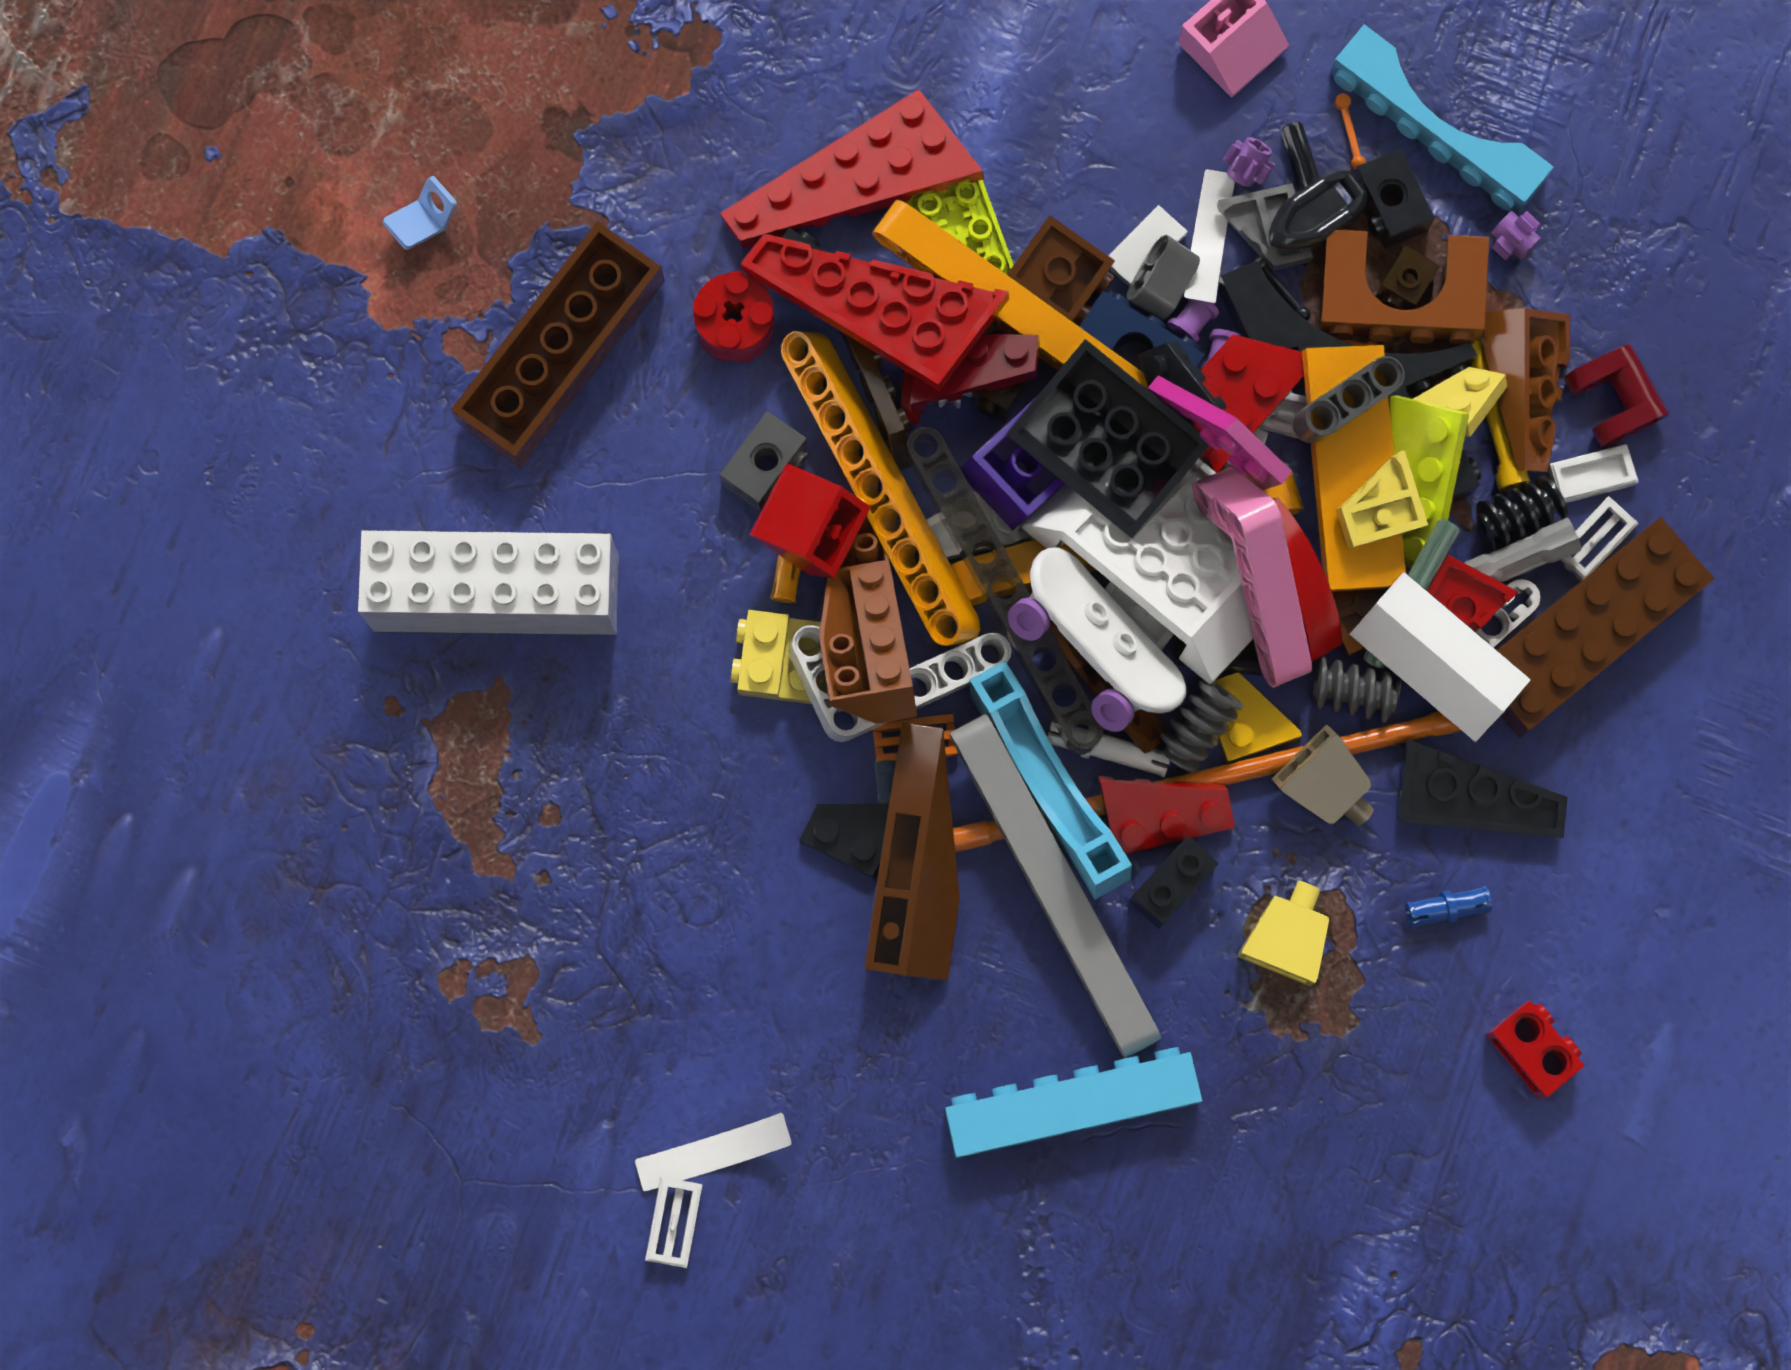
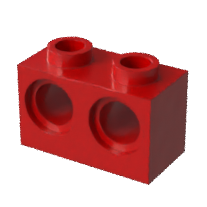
M1530 1000L1521 1004L1487 1032L1485 1036L1540 1100L1551 1095L1585 1065L1579 1059L1582 1053L1578 1046L1569 1037L1564 1036L1562 1038L1552 1027L1555 1021L1547 1009L1540 1003L1534 1005ZM1519 1020H1524L1532 1026L1533 1037L1530 1042H1523L1516 1036L1515 1026ZM1547 1052L1556 1055L1560 1061V1070L1556 1075L1547 1073L1543 1068L1542 1060Z

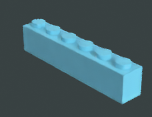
M1179 1047L1154 1052L1156 1060L1140 1063L1138 1056L1114 1061L1115 1069L1099 1073L1098 1065L1074 1070L1075 1078L1059 1082L1056 1074L1034 1079V1087L1018 1091L1017 1085L1011 1084L992 1089L993 1097L977 1100L976 1093L951 1098L953 1106L945 1107V1114L955 1159L1199 1104L1202 1102V1097L1191 1052L1180 1054Z

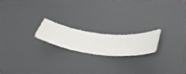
M1207 169L1204 173L1191 251L1200 257V263L1185 290L1184 297L1188 299L1216 303L1228 221L1218 211L1217 203L1218 200L1232 197L1235 181L1226 172Z
M779 1113L724 1133L635 1160L643 1191H649L659 1188L661 1177L683 1181L791 1145V1139L784 1115Z

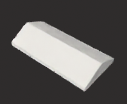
M1405 572L1401 574L1350 633L1355 640L1475 742L1506 710L1530 681L1525 674Z

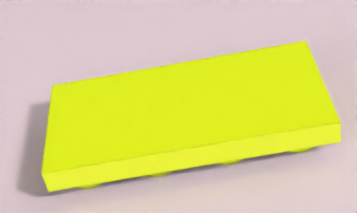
M970 179L949 185V190L935 193L933 189L913 195L910 201L905 202L1006 275L1013 267V261L983 180L971 183ZM990 324L983 334L998 330V328Z

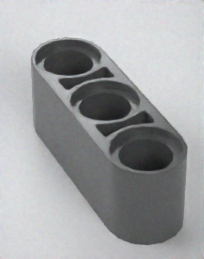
M1391 356L1379 357L1302 408L1293 420V430L1296 436L1306 443H1316L1374 406L1403 384L1405 372L1402 364ZM1375 370L1385 375L1386 387L1376 381L1374 377ZM1343 391L1353 396L1355 400L1354 408L1348 407L1342 399ZM1311 413L1321 417L1323 421L1322 430L1312 425L1310 421Z

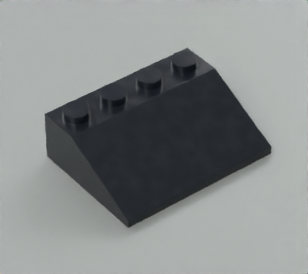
M1086 339L1006 433L1008 437L1132 539L1187 483L1214 451V448L1199 436L1200 432Z

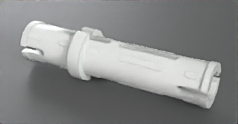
M1052 719L1050 731L1061 733L1065 736L1048 732L1047 738L1051 745L1080 752V757L1089 759L1091 755L1157 774L1163 778L1165 777L1167 772L1166 765L1152 762V760L1169 764L1170 760L1161 750L1154 749L1144 754L1135 743L1098 733L1095 727L1089 726L1087 730Z

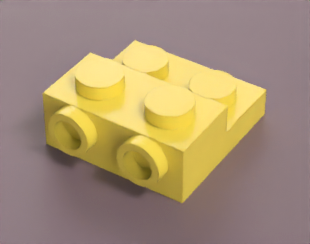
M748 610L747 620L739 619L736 643L743 644L742 659L733 660L731 683L738 684V694L741 696L812 704L790 659L788 649L792 638L800 628L808 625L820 628L821 622L789 618L787 614ZM811 638L799 640L798 646L803 654L814 656L819 653V647L815 640ZM823 675L816 677V685L820 691Z

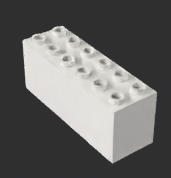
M362 531L358 612L374 632L616 635L619 555L611 534Z

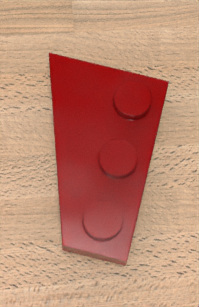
M1448 554L1427 589L1430 595L1474 632L1482 628L1506 602H1509L1518 593V591Z

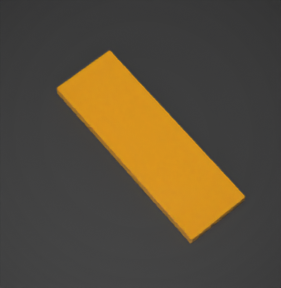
M1384 345L1304 349L1302 351L1307 405L1375 359L1385 356ZM1375 370L1374 377L1376 381L1386 387L1385 375ZM1343 391L1342 399L1348 407L1354 408L1355 400L1353 396ZM1387 396L1321 441L1311 443L1322 567L1331 591L1390 588L1403 572L1406 573L1402 534L1348 549L1336 512L1351 495L1394 455L1389 396ZM1311 413L1310 421L1312 425L1322 430L1323 421L1321 417Z

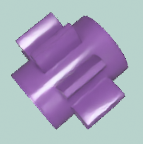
M1247 137L1244 143L1236 140L1235 144L1231 145L1223 158V161L1231 164L1226 171L1227 175L1233 181L1245 187H1252L1255 181L1262 185L1275 167V164L1268 160L1272 150L1262 141L1252 137Z
M1511 211L1491 232L1497 238L1492 248L1504 260H1507L1513 254L1519 260H1522L1541 240V237L1535 233L1540 223L1528 211L1519 217Z

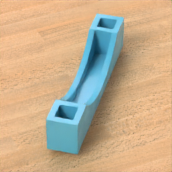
M1365 24L1334 61L1330 74L1334 76L1335 82L1342 89L1348 92L1354 91L1362 97L1371 111L1380 116H1387L1396 123L1398 130L1404 136L1419 140L1428 147L1429 153L1436 160L1442 163L1448 162L1460 171L1459 174L1465 182L1474 187H1481L1491 195L1492 201L1503 210H1511L1518 215L1546 181L1554 167L1523 143H1501L1480 139L1461 132L1439 119L1421 102L1410 87L1400 66L1396 48Z
M1006 661L970 679V697L981 715L986 714L989 717L1037 807L1094 900L1130 881L1132 864L1111 830L1094 812L1069 776L1047 738L1026 693Z

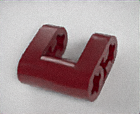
M1631 344L1624 345L1574 369L1564 377L1573 396L1582 394L1610 381L1623 405L1624 412L1592 429L1601 448H1606L1658 423L1669 415L1667 408Z

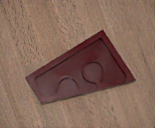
M983 334L940 392L913 376L910 401L912 412L926 409V404L947 399L948 402L963 399L962 394L981 389L993 391L1037 379L1040 349L1039 335Z

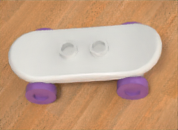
M1047 548L1041 551L1033 560L1030 570L1031 587L1033 590L1030 597L1017 601L1008 612V622L1012 630L1019 637L1033 641L1039 639L1049 629L1050 620L1057 625L1058 630L1105 681L1114 687L1113 689L1102 691L1093 700L1091 706L1096 722L1106 730L1113 732L1123 730L1133 720L1134 712L1140 709L1147 712L1165 713L1179 707L1186 696V684L1183 675L1170 658L1156 646L1075 556L1061 548Z

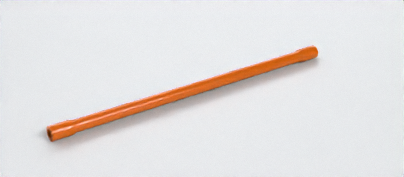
M1437 711L1425 717L1358 732L1340 738L1351 754L1354 755L1404 743L1405 739L1412 741L1429 736L1438 737L1462 730L1440 711ZM1304 746L1155 781L1154 783L1175 784L1178 781L1226 786L1278 773ZM1102 795L1085 798L1098 816L1105 815ZM994 820L980 821L953 828L955 853L990 845L994 841L1004 839Z

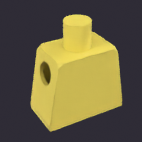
M1297 881L1290 901L1274 896L1251 931L1237 957L1311 987L1315 984L1319 974L1329 924V917L1313 911L1321 890L1311 884Z

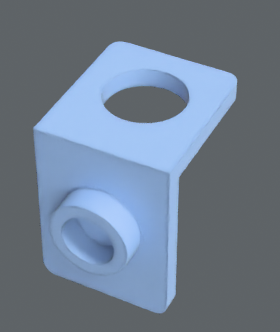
M434 176L427 178L417 201L386 216L382 224L404 249L409 250L445 231L455 211L457 202ZM432 192H435L441 198L444 205L443 211H440L433 203Z

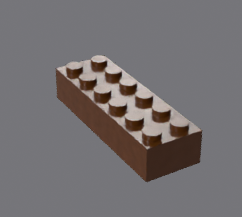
M597 221L451 408L456 422L521 469L665 282L662 266Z
M1662 517L1653 522L1496 650L1530 679L1528 684L1500 715L1519 738L1528 733L1715 579Z

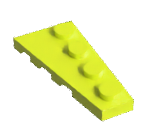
M1397 395L1390 396L1394 454L1405 450L1428 526L1402 534L1405 566L1412 568L1436 522L1439 519L1448 521L1470 413Z

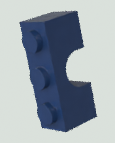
M1103 291L1079 326L1114 352L1125 344H1138L1146 350H1150L1166 342L1178 341L1194 366L1200 368L1205 356L1195 341L1186 336H1180V338L1166 330L1167 326L1160 319L1150 314L1146 317L1132 309L1133 305L1128 299L1117 293L1111 296Z

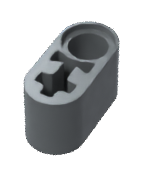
M1169 235L1161 236L1151 247L1127 291V299L1161 321L1166 319L1176 308L1199 266L1200 257Z

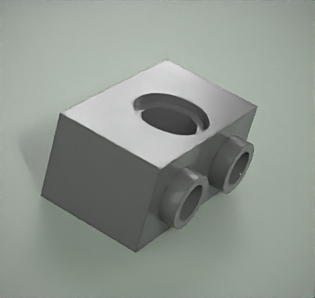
M766 411L719 474L721 485L761 511L785 465L791 464L801 468L807 460L809 454L805 452L807 449L806 437ZM764 456L774 457L778 461L777 466L771 471L758 469L756 463Z

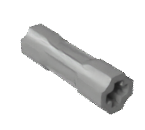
M1565 518L1540 529L1529 537L1490 554H1482L1464 563L1503 583L1542 565L1554 563L1581 551L1582 547L1572 523L1568 518Z

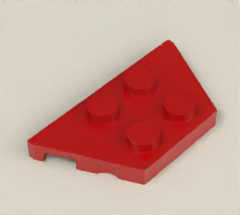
M1234 334L1200 370L1206 377L1203 384L1214 398L1221 397L1225 401L1227 408L1223 409V411L1236 417L1253 434L1304 378L1301 351ZM1193 421V427L1201 432L1202 429ZM1221 447L1219 450L1214 449L1207 458L1209 467L1216 473L1220 472L1228 464L1227 460L1230 455Z

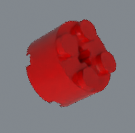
M732 271L709 280L694 299L693 318L697 337L704 350L713 358L721 361L746 363L759 357L769 347L775 329L774 308L769 292L758 280L746 275L742 271ZM732 314L735 316L741 315V321L736 322L733 318L728 320L727 317Z

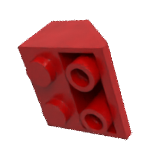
M786 464L749 535L808 575L835 578L871 506L842 486L791 464Z

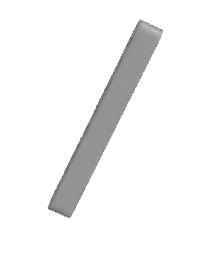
M984 714L950 732L949 736L1122 1056L1128 1058L1161 1040L1162 1037L989 717Z

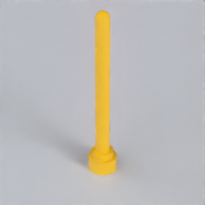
M1475 341L1472 346L1477 357L1471 366L1489 371L1482 342ZM1497 400L1486 415L1500 464L1496 467L1498 472L1495 475L1499 492L1506 493L1510 488L1521 489V485L1525 482H1530L1527 471H1518Z

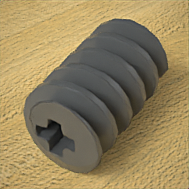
M1321 656L1315 674L1312 694L1316 696L1317 709H1322L1327 700L1331 699L1333 712L1338 713L1345 702L1348 703L1350 716H1354L1359 707L1363 706L1366 719L1370 720L1377 709L1380 710L1382 723H1386L1395 711L1402 679L1397 676L1392 684L1391 673L1384 670L1376 680L1373 667H1367L1360 677L1358 665L1352 663L1344 673L1341 660H1335L1328 670L1326 658Z
M1204 680L1198 682L1199 687L1205 693L1203 696L1195 693L1188 695L1195 707L1193 709L1183 705L1179 707L1180 713L1185 718L1184 722L1175 718L1170 719L1169 724L1176 731L1173 735L1166 731H1161L1160 737L1166 743V746L1162 748L1164 755L1180 768L1192 773L1197 772L1199 769L1198 760H1206L1209 756L1208 748L1216 747L1219 739L1217 735L1226 734L1228 731L1226 722L1231 723L1237 719L1238 713L1236 709H1244L1243 704L1233 694L1213 683L1210 685Z

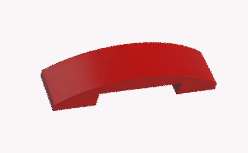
M1276 497L1272 499L1276 503L1282 517L1311 662L1342 644V631L1338 610L1324 570L1310 542L1286 506Z

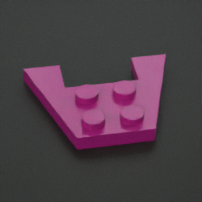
M1157 376L1148 387L1154 395L1179 416L1193 420L1202 429L1199 436L1214 449L1219 450L1221 447L1230 455L1227 460L1228 464L1261 490L1281 485L1292 473L1288 466L1233 415L1160 376Z

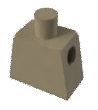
M1327 724L1271 778L1283 793L1330 825L1334 824L1345 814L1356 826H1360L1373 814L1374 808L1362 797L1371 788L1372 782L1342 739Z

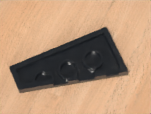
M1405 739L1397 821L1564 838L1568 797Z

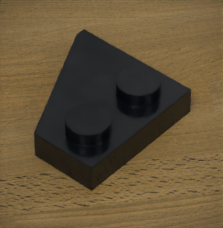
M1178 341L1166 342L1138 354L1147 387L1151 385L1157 376H1160L1221 410L1227 408L1225 401L1221 397L1214 398L1204 386L1203 382L1206 380V377L1197 366L1190 362L1188 354ZM1182 417L1188 423L1193 422L1191 419Z
M889 803L817 804L799 839V843L873 878L880 865Z

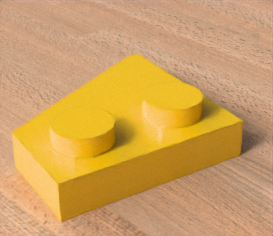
M1239 672L1213 682L1233 694L1244 706L1242 710L1236 709L1238 717L1234 722H1226L1228 725L1226 734L1217 735L1227 764L1302 737L1301 731ZM1199 687V691H1200V693H1201V696H1203L1205 693H1204V692L1202 691V689Z

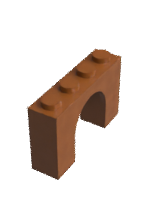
M1335 230L1327 237L1321 330L1339 340L1351 339L1353 335L1369 336V339L1378 342L1391 341L1393 337L1410 338L1411 342L1418 344L1432 343L1434 339L1450 340V343L1454 345H1462L1467 342L1474 344L1475 341H1482L1485 330L1489 237L1449 235L1446 245L1444 286L1433 301L1413 310L1391 308L1380 302L1369 289L1365 275L1368 231Z

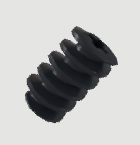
M1547 476L1538 477L1535 484L1532 482L1523 483L1520 490L1510 488L1506 492V497L1503 494H1495L1491 498V503L1483 499L1476 506L1478 529L1485 545L1490 551L1496 549L1495 537H1499L1504 545H1509L1510 531H1513L1521 540L1525 538V525H1528L1536 533L1540 530V519H1543L1546 525L1549 526L1555 523V513L1562 520L1568 518L1566 502L1557 486Z

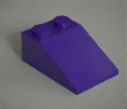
M1034 400L957 471L1012 531L1064 483L1006 435Z

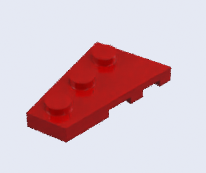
M1098 776L1108 828L1125 854L1182 841L1187 836L1195 838L1235 828L1229 792L1225 785L1178 781L1175 784L1150 782L1149 779L1135 778L1134 781L1114 780L1112 777Z

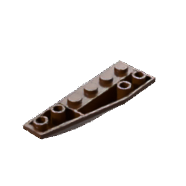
M902 723L864 969L905 976L948 980L960 893L943 728Z

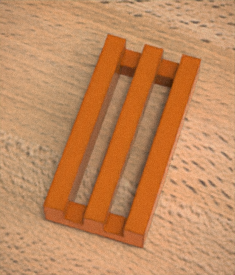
M953 714L890 721L873 729L877 765L896 763L897 753L884 754L883 747L899 746L900 736L882 738L881 733L901 731L902 723L929 727L946 726V731H943L944 740H948V747H945L946 757L958 756V752L949 736V733L955 730Z

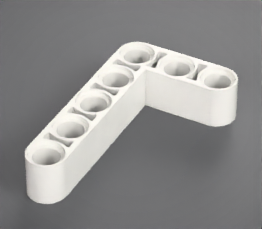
M813 625L800 628L792 638L788 652L826 734L834 741L845 742L888 723L875 724L850 714L854 721V726L851 730H841L835 725L834 714L842 710L832 707L829 694L820 691L816 685V677L825 674L819 640L820 628ZM988 633L910 668L911 679L918 678L927 687V694L925 696H914L916 710L969 686L970 679L1001 662L1006 661L1007 663L1011 657L1012 650L1006 637L998 633ZM802 638L815 640L819 647V653L814 656L803 654L798 646L799 640ZM991 645L996 648L999 653V662L988 663L981 655V647ZM950 661L958 663L962 667L963 678L960 680L949 678L944 670L945 663Z

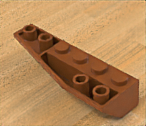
M866 516L836 577L827 578L819 640L830 705L878 724L917 717L889 557Z

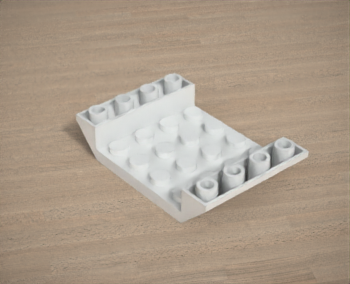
M1203 463L1187 483L1133 539L1064 483L1023 525L1022 529L1046 549L1060 548L1064 543L1187 644L1179 660L1211 685L1253 640L1232 538L1200 511L1192 491L1193 482L1216 472Z

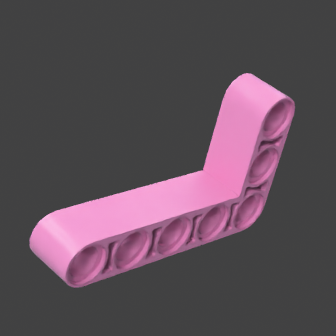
M1232 467L1193 482L1192 491L1200 511L1232 538L1258 662L1266 682L1274 688L1312 672V662L1283 521L1276 503L1268 494Z

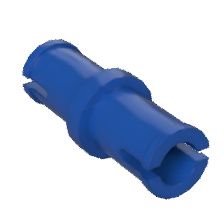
M1486 886L1453 894L1447 890L1440 892L1439 897L1406 902L1405 910L1410 912H1406L1405 915L1411 929L1441 921L1452 924L1456 923L1460 917L1491 912L1492 904H1487V902H1492V898Z

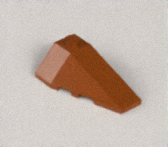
M1529 308L1485 312V330L1483 334L1484 353L1489 371L1506 375L1507 388L1499 397L1498 402L1518 471L1548 472L1556 431L1555 422L1551 418L1555 402H1561L1563 389L1558 386L1561 368L1568 367L1570 358V314Z

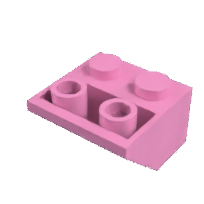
M1210 0L1182 25L1178 44L1231 98L1289 48V43L1265 0Z

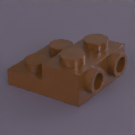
M1049 215L1007 275L1077 326H1080L1092 308L1086 304L1094 292L1101 295L1115 276L1109 273L1115 260Z

